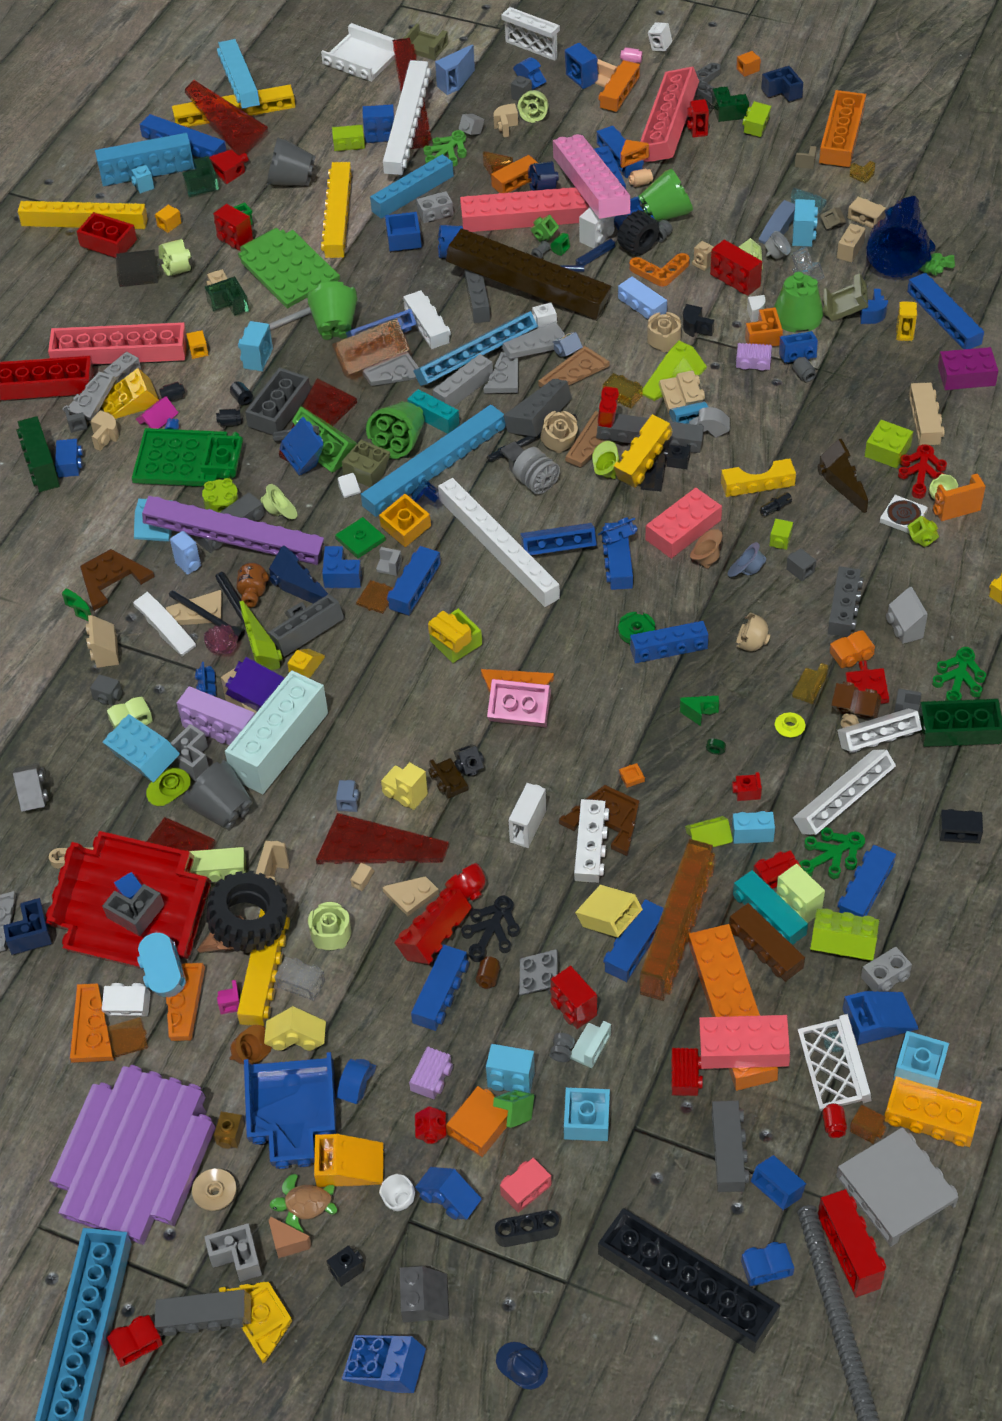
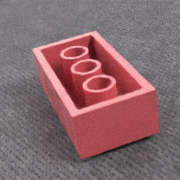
M694 488L646 525L645 540L672 559L721 521L722 505L698 488Z
M787 1015L699 1018L702 1069L789 1066L790 1049Z

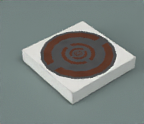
M894 495L882 514L880 523L910 534L907 526L921 515L924 517L928 507Z

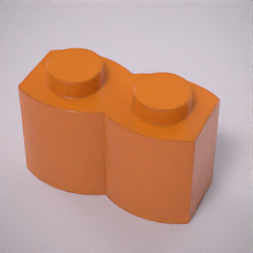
M863 630L852 633L848 637L840 638L830 644V654L841 668L852 667L857 661L869 660L875 651V645Z

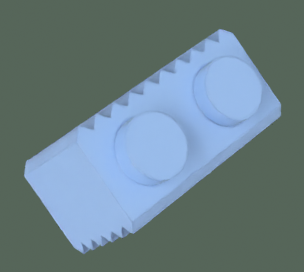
M181 531L170 538L175 564L182 568L186 574H190L201 567L197 543L186 532Z

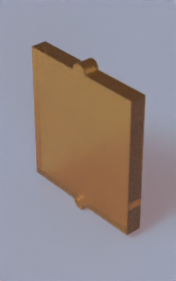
M370 580L357 600L356 605L367 608L369 611L373 610L384 614L389 606L387 596L389 591L393 590V587Z
M140 1017L107 1027L113 1058L148 1048L145 1038L147 1033L146 1030H143Z

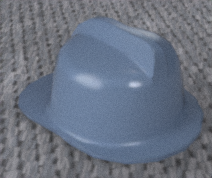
M758 542L751 544L730 567L728 571L729 577L736 576L741 572L753 575L761 569L766 561V557L759 551L760 545Z

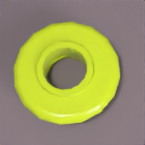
M783 713L775 720L776 730L784 737H797L805 730L806 724L804 719L796 713ZM787 722H792V723H794L795 725H794V726H788V725H786L785 723H787Z

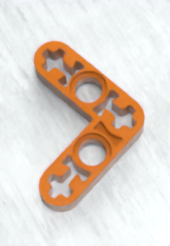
M685 253L677 254L662 268L642 258L635 257L630 260L629 269L640 277L664 287L669 285L688 268L690 257Z

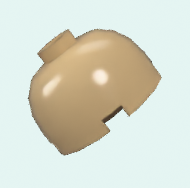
M749 613L745 618L748 619V622L742 624L736 641L738 645L736 647L746 651H756L763 644L766 645L770 639V634H768L769 628L767 622L762 617Z

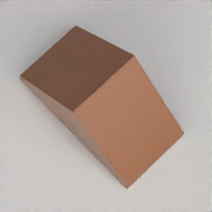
M270 1217L269 1224L278 1258L310 1249L312 1245L308 1235Z

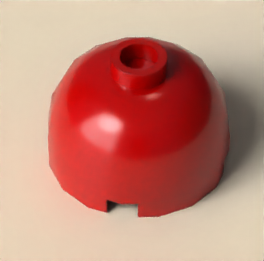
M478 863L471 864L464 868L463 872L458 876L455 874L445 883L446 888L460 889L467 900L471 899V901L478 899L482 895L481 891L486 883L485 873Z

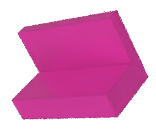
M164 397L138 416L136 420L139 424L146 422L149 428L159 429L167 423L168 418L172 419L179 412L169 399Z

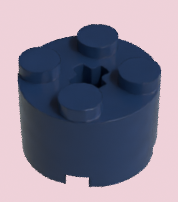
M553 161L529 165L528 178H531L532 182L529 184L530 190L557 189L556 181L559 180V175L554 170Z

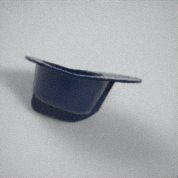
M520 1342L507 1343L496 1354V1364L500 1372L521 1388L532 1390L539 1388L545 1382L548 1374L546 1362L537 1352Z

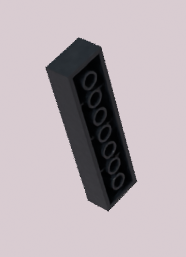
M622 1208L598 1242V1255L754 1354L779 1317V1304Z

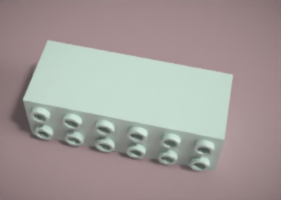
M291 670L225 750L227 763L232 767L242 785L261 794L265 793L328 714L324 685Z

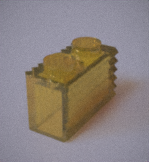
M613 373L603 383V388L607 386L618 389V403L626 405V407L632 408L642 397L643 386L636 381L633 382L626 379L623 375Z

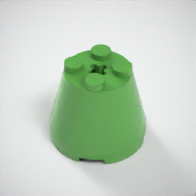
M672 168L663 172L647 189L638 195L641 204H644L642 206L644 212L650 214L649 216L653 215L658 222L687 215L693 210L688 194L685 193L680 179Z
M795 272L794 275L785 280L774 305L782 329L796 333V330H814L821 324L823 306L816 279L802 272Z
M338 281L318 284V288L313 291L309 290L307 298L319 334L325 340H329L332 337L347 338L346 332L352 328L356 310L357 291L354 287L350 288L343 285V282Z
M403 401L377 410L367 421L366 433L368 439H371L375 446L390 451L389 458L398 459L405 456L413 449L424 424L423 410L410 402Z

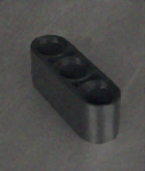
M545 1210L501 1219L495 1225L496 1242L502 1247H510L554 1238L560 1231L559 1216L555 1211ZM547 1222L554 1223V1225L551 1227L545 1226L544 1224ZM525 1226L532 1227L530 1231H524L522 1228ZM504 1230L510 1232L508 1235L500 1234Z

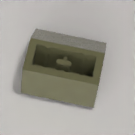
M360 440L342 461L343 476L354 473L358 483L368 487L373 486L383 477L390 457V451Z

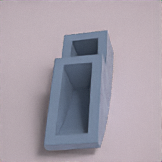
M784 200L779 205L765 226L758 242L765 244L774 231H779L784 235L789 230V224L794 220L795 204Z

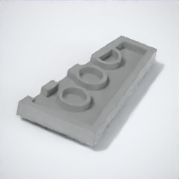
M555 321L503 343L502 349L509 359L554 350L553 341L565 334Z

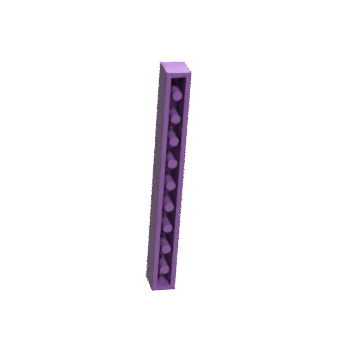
M148 496L142 512L144 524L178 532L184 531L190 535L277 555L280 548L285 545L298 557L299 561L318 565L323 550L324 538L315 534L310 535L298 530L285 529L282 526H273L265 522H256L248 518H239L227 513L215 512L211 509L206 510L194 505L164 500L160 497Z

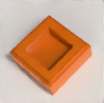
M637 763L619 769V774L626 788L645 782V777Z

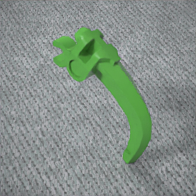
M911 238L904 243L899 251V256L904 261L927 274L931 272L932 275L937 276L943 272V267H955L954 255L942 257L940 253H933L926 259L913 254L910 251L912 245Z

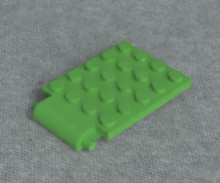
M274 228L240 247L241 252L238 253L241 263L287 309L306 299L309 290L313 291L318 288V284L340 280V275L294 230L286 233L283 229L280 231L278 228Z

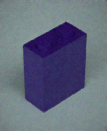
M245 657L243 662L239 661L234 671L237 673L234 678L230 676L225 685L228 688L226 695L258 712L285 678Z

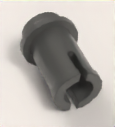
M542 241L537 248L532 249L531 255L542 258L543 254L550 249L549 243Z

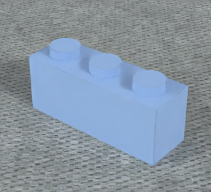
M633 276L618 285V299L642 314L645 318L649 319L656 313H660V315L666 314L667 300Z

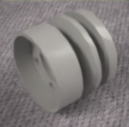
M531 447L523 451L513 466V475L534 494H542L548 491L555 484L560 474L559 465L537 447Z

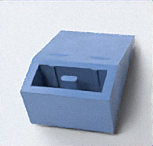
M474 45L467 46L435 61L437 87L446 95L460 90L475 71Z

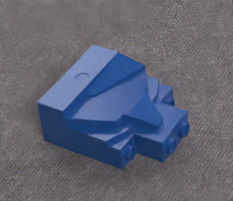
M327 1052V1058L252 1065L248 1059H244L247 1139L255 1145L265 1144L269 1140L270 1163L272 1166H276V1169L289 1168V1165L298 1164V1167L311 1166V1163L315 1162V1135L337 1134L334 1089L336 1088L335 1067L331 1052Z

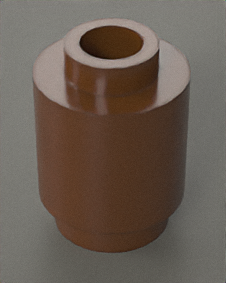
M487 956L480 962L475 980L484 989H489L496 985L500 971L499 961L496 958Z

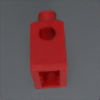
M228 150L210 156L209 161L211 170L225 184H228L244 174V163L248 162L249 158L246 153L237 155L233 150Z

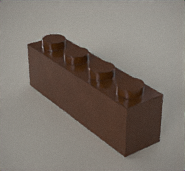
M749 903L730 916L729 925L732 934L738 936L748 949H752L757 954L759 960L762 963H766L772 969L775 976L781 977L786 982L804 968L805 957Z

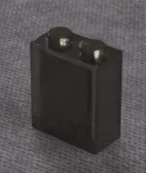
M155 249L116 254L119 287L158 283V276H161L160 258L156 256Z

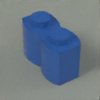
M772 1242L764 1249L752 1247L747 1249L741 1257V1263L749 1286L787 1278L794 1273L795 1268L786 1243Z

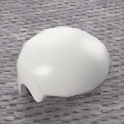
M394 1174L382 1182L379 1193L390 1210L401 1211L407 1209L414 1202L415 1188L406 1176Z

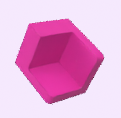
M232 980V989L218 991L217 1002L221 1015L238 1012L240 997L236 980Z

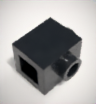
M349 1245L326 1260L328 1270L341 1287L363 1272L362 1262L364 1260L358 1250L353 1251Z

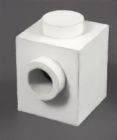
M552 303L532 307V315L538 325L537 329L555 321L557 323V313Z

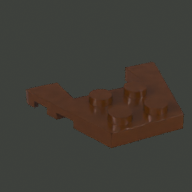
M112 549L80 566L94 611L108 604L107 598L101 592L104 588L130 574L133 575L140 585L155 577L154 572Z
M604 785L587 797L586 800L605 801V808H609V819L604 821V826L619 832L611 843V849L627 856L639 809V800ZM576 805L569 814L561 816L559 824L575 831L579 825L581 805Z

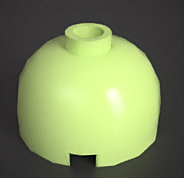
M531 90L522 95L517 107L520 116L525 121L534 123L545 117L549 105L543 93Z

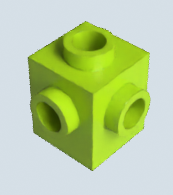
M922 515L907 526L911 538L916 544L919 543L926 547L939 538L938 527L935 522L929 521Z

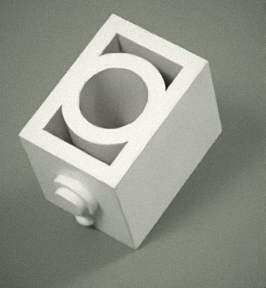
M655 22L648 31L652 51H666L672 43L669 24Z

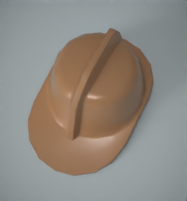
M713 529L704 533L698 539L690 554V558L697 560L706 569L709 568L720 557L719 544L723 537L722 532Z

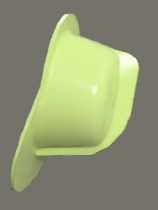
M269 484L266 487V494L260 499L265 509L275 516L283 515L289 519H296L297 511L293 504L276 485Z

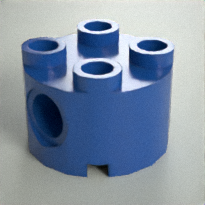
M439 226V257H447L449 244L459 230L463 229V226Z

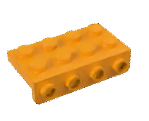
M896 1076L883 1121L895 1127L901 1126L910 1129L914 1133L930 1135L937 1140L944 1139L953 1142L957 1146L970 1147L982 1102Z

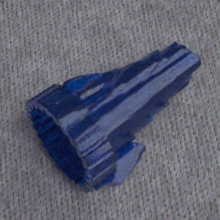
M916 196L896 201L894 206L886 209V217L878 221L869 234L866 246V259L879 273H883L885 276L903 278L916 273L926 262L932 260L931 252L936 250L934 242L929 238L927 230L924 229L922 219H920L921 209Z

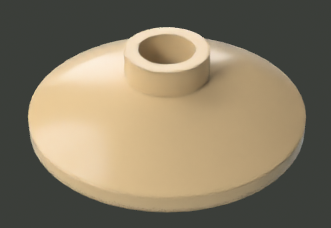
M223 1169L206 1170L193 1183V1199L202 1209L209 1211L223 1209L232 1202L236 1195V1182L233 1176ZM214 1191H219L218 1194H216V1195H211L212 1192H214Z

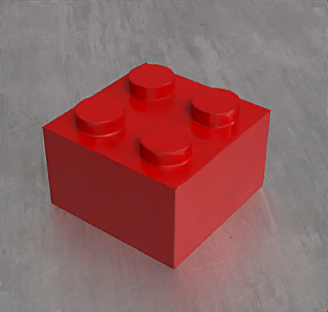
M225 204L213 213L216 235L220 241L241 251L240 247L253 240L250 216L229 204Z
M571 965L550 979L551 1004L556 1010L559 1009L563 1013L568 1024H573L576 1029H579L597 1016V994Z

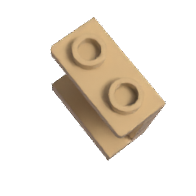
M265 841L256 874H265L266 878H272L276 881L274 877L276 869L289 868L290 864L285 843Z

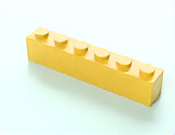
M260 909L259 918L265 914L262 909ZM287 915L281 936L274 940L272 945L268 947L265 945L264 949L259 951L253 949L250 954L237 1012L241 1025H261L265 1027L266 1019L270 1018L271 1007L269 1004L270 1000L273 1001L275 989L273 985L274 982L277 983L279 975L277 966L282 963L281 948L285 947V929H289L290 917H287Z

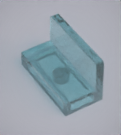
M797 188L792 189L791 203L795 204V199L815 200V207H818L819 214L826 206L827 199Z

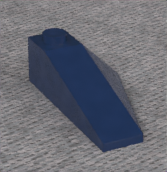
M283 545L269 568L271 583L274 586L277 585L281 590L312 604L328 595L318 581L313 582L307 568L303 570L297 563L299 562L298 557Z

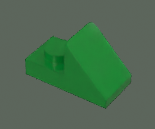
M719 695L681 697L680 713L701 726L702 714L719 713Z

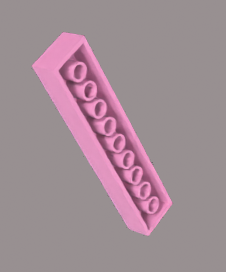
M576 134L572 137H559L553 140V158L599 219L630 214L629 193L583 135Z

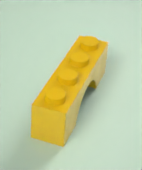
M791 459L773 461L772 467L762 474H749L739 467L721 470V484L726 497L795 486L796 472Z

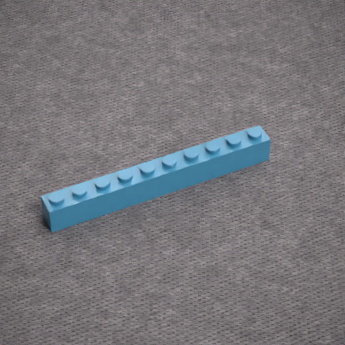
M489 405L361 493L362 506L377 517L403 494H411L457 460L463 458L473 449H476L480 444L502 431L506 427L504 414L494 406Z

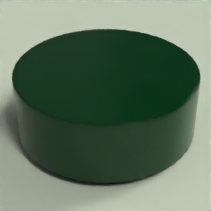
M715 738L707 740L706 750L715 755H721L725 752V742Z

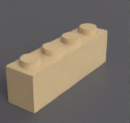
M912 383L910 385L909 399L919 445H938L941 443V437H944V427H941L942 417L941 414H938L939 403L935 401L936 390H933L932 383Z

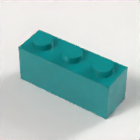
M419 389L407 399L408 402L423 410L424 422L447 434L460 425L458 409Z

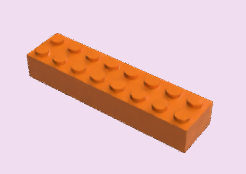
M726 924L689 933V947L712 1017L760 1016L730 925ZM778 1067L729 1068L736 1091L778 1081Z

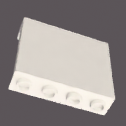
M351 23L348 26L349 34L330 52L321 51L323 64L372 82L401 54L400 40Z

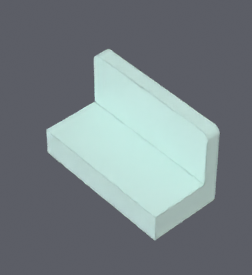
M603 1021L601 1026L597 1027L588 1023L574 1046L570 1059L592 1068L611 1036V1024Z

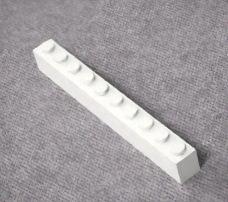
M410 60L383 159L384 174L403 175L404 169L407 168V158L410 157L409 148H412L413 145L412 137H415V127L418 126V117L421 114L420 107H423V97L426 96L425 87H428V77L430 78L431 68L428 67L427 61Z
M453 478L438 485L439 500L544 607L560 599L559 583Z

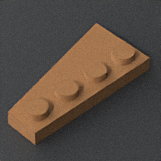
M584 346L538 381L539 387H543L552 379L566 380L568 385H571L609 367L610 361Z
M597 411L594 412L566 455V462L582 467L592 458L594 449L600 443L611 441L596 438L598 426Z

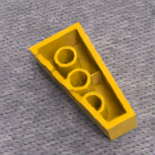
M653 414L641 428L639 438L634 437L630 450H625L622 453L621 462L616 461L613 465L617 478L634 488L643 482L647 469H651L654 464V458L661 453L664 442L669 440L672 435L671 424Z

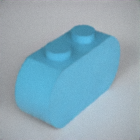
M163 933L147 935L139 944L138 951L140 956L137 957L141 969L144 968L145 975L143 980L145 986L149 987L159 996H175L182 991L186 983L175 942Z

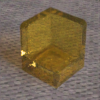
M869 161L864 167L855 163L851 164L850 177L866 184L874 176L875 162Z

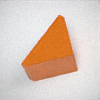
M625 140L621 151L620 166L623 168L648 158L649 144Z

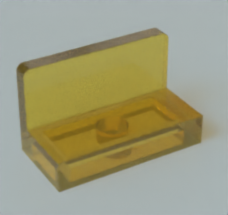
M821 663L817 671L805 668L792 693V697L813 704L827 678L828 665Z

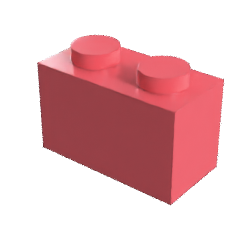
M532 1158L528 1162H523L514 1174L507 1175L501 1181V1196L519 1213L552 1185L551 1175Z

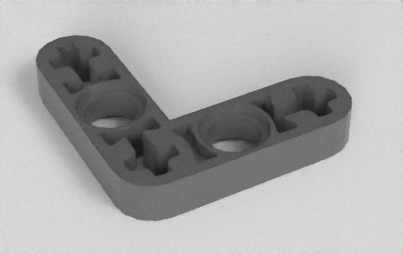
M710 63L696 71L699 84L695 94L711 104L712 89L714 87L709 85L708 82L720 75L721 66L718 63Z

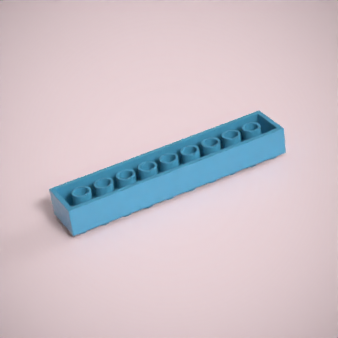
M83 1228L35 1421L91 1420L109 1343L107 1337L112 1330L132 1245L127 1232Z

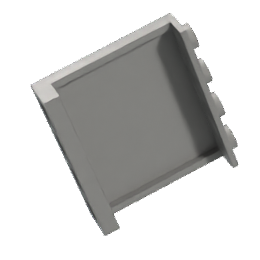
M903 1127L839 1165L836 1177L849 1194L854 1197L856 1203L890 1247L898 1243L901 1235L949 1205L953 1208L956 1207L958 1201V1193L954 1186L946 1182L941 1170L938 1167H934L930 1162L928 1154L918 1147L913 1135L907 1133Z

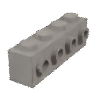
M479 354L440 385L436 386L433 389V397L454 407L489 380L490 374L493 373L492 361Z

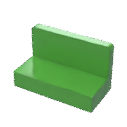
M513 1090L494 1097V1107L508 1110L506 1127L512 1128L532 1119L534 1094Z

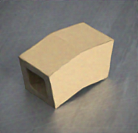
M360 863L355 874L350 879L351 886L363 891L374 873L372 867Z

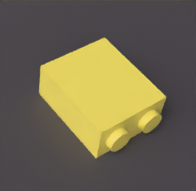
M599 885L575 913L583 927L619 937L643 909L635 894Z

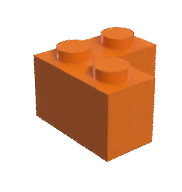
M776 307L759 309L758 322L746 323V343L779 346L783 329Z

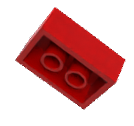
M95 212L76 231L81 247L121 259L137 240L133 224Z
M725 239L711 249L710 274L747 296L761 286L762 261Z

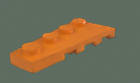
M203 963L181 964L186 978L185 986L177 995L166 997V1004L168 1006V1034L171 1041L192 1040L205 972Z
M77 984L70 1051L71 1063L114 1061L105 1013L102 1011V998L98 984Z

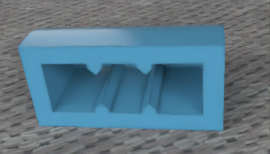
M704 401L672 408L669 411V415L673 422L689 424V421L699 416V410L708 407V405Z

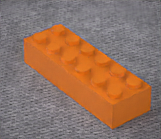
M835 91L820 147L819 163L850 167L865 109L866 94Z

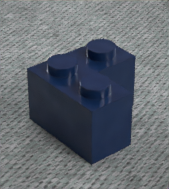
M790 66L763 73L761 89L767 97L782 93L788 101L802 98L804 82Z
M40 898L20 903L23 920L3 925L6 943L11 955L52 944L48 924L46 923L45 910Z

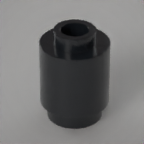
M178 381L162 386L163 388L159 389L161 398L167 397L170 402L183 398V394H185L183 384H179Z
M236 381L231 384L230 394L240 405H246L252 400L253 394L244 383Z
M236 408L219 409V413H216L217 423H220V427L241 424L240 410H236Z

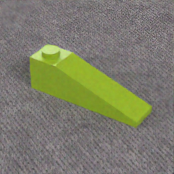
M679 340L668 351L640 394L656 401L663 397L659 386L660 380L675 378L677 373L694 371L695 375L700 376L707 369V366L694 347Z
M239 601L255 662L269 670L279 669V661H282L281 651L276 650L275 643L244 601Z

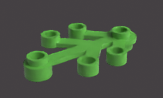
M456 130L452 133V136L433 138V146H425L423 148L424 155L427 156L425 164L442 154L448 153L449 159L453 161V167L457 166L458 158L455 157L453 149L456 144L458 146V157L465 158L467 156V150L463 145V142L466 141L464 132ZM434 151H439L435 156L432 155Z

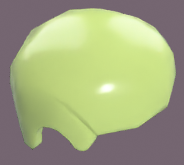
M941 474L931 482L929 493L935 500L938 485L942 484L946 491L958 488L959 485L957 480L951 475Z

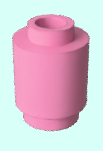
M625 47L624 50H621L620 59L641 63L643 51Z

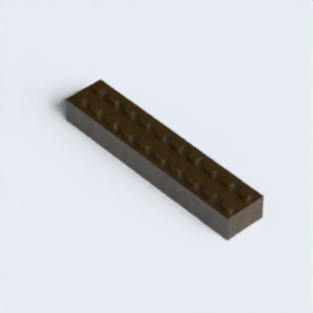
M461 228L449 244L446 262L596 320L609 300L611 285L509 247L498 241L475 234L469 230Z

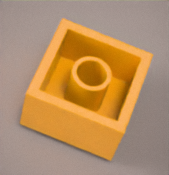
M403 494L379 515L381 527L405 548L431 526L430 514L406 494Z

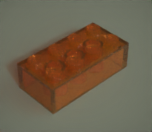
M397 318L332 344L345 376L410 350Z

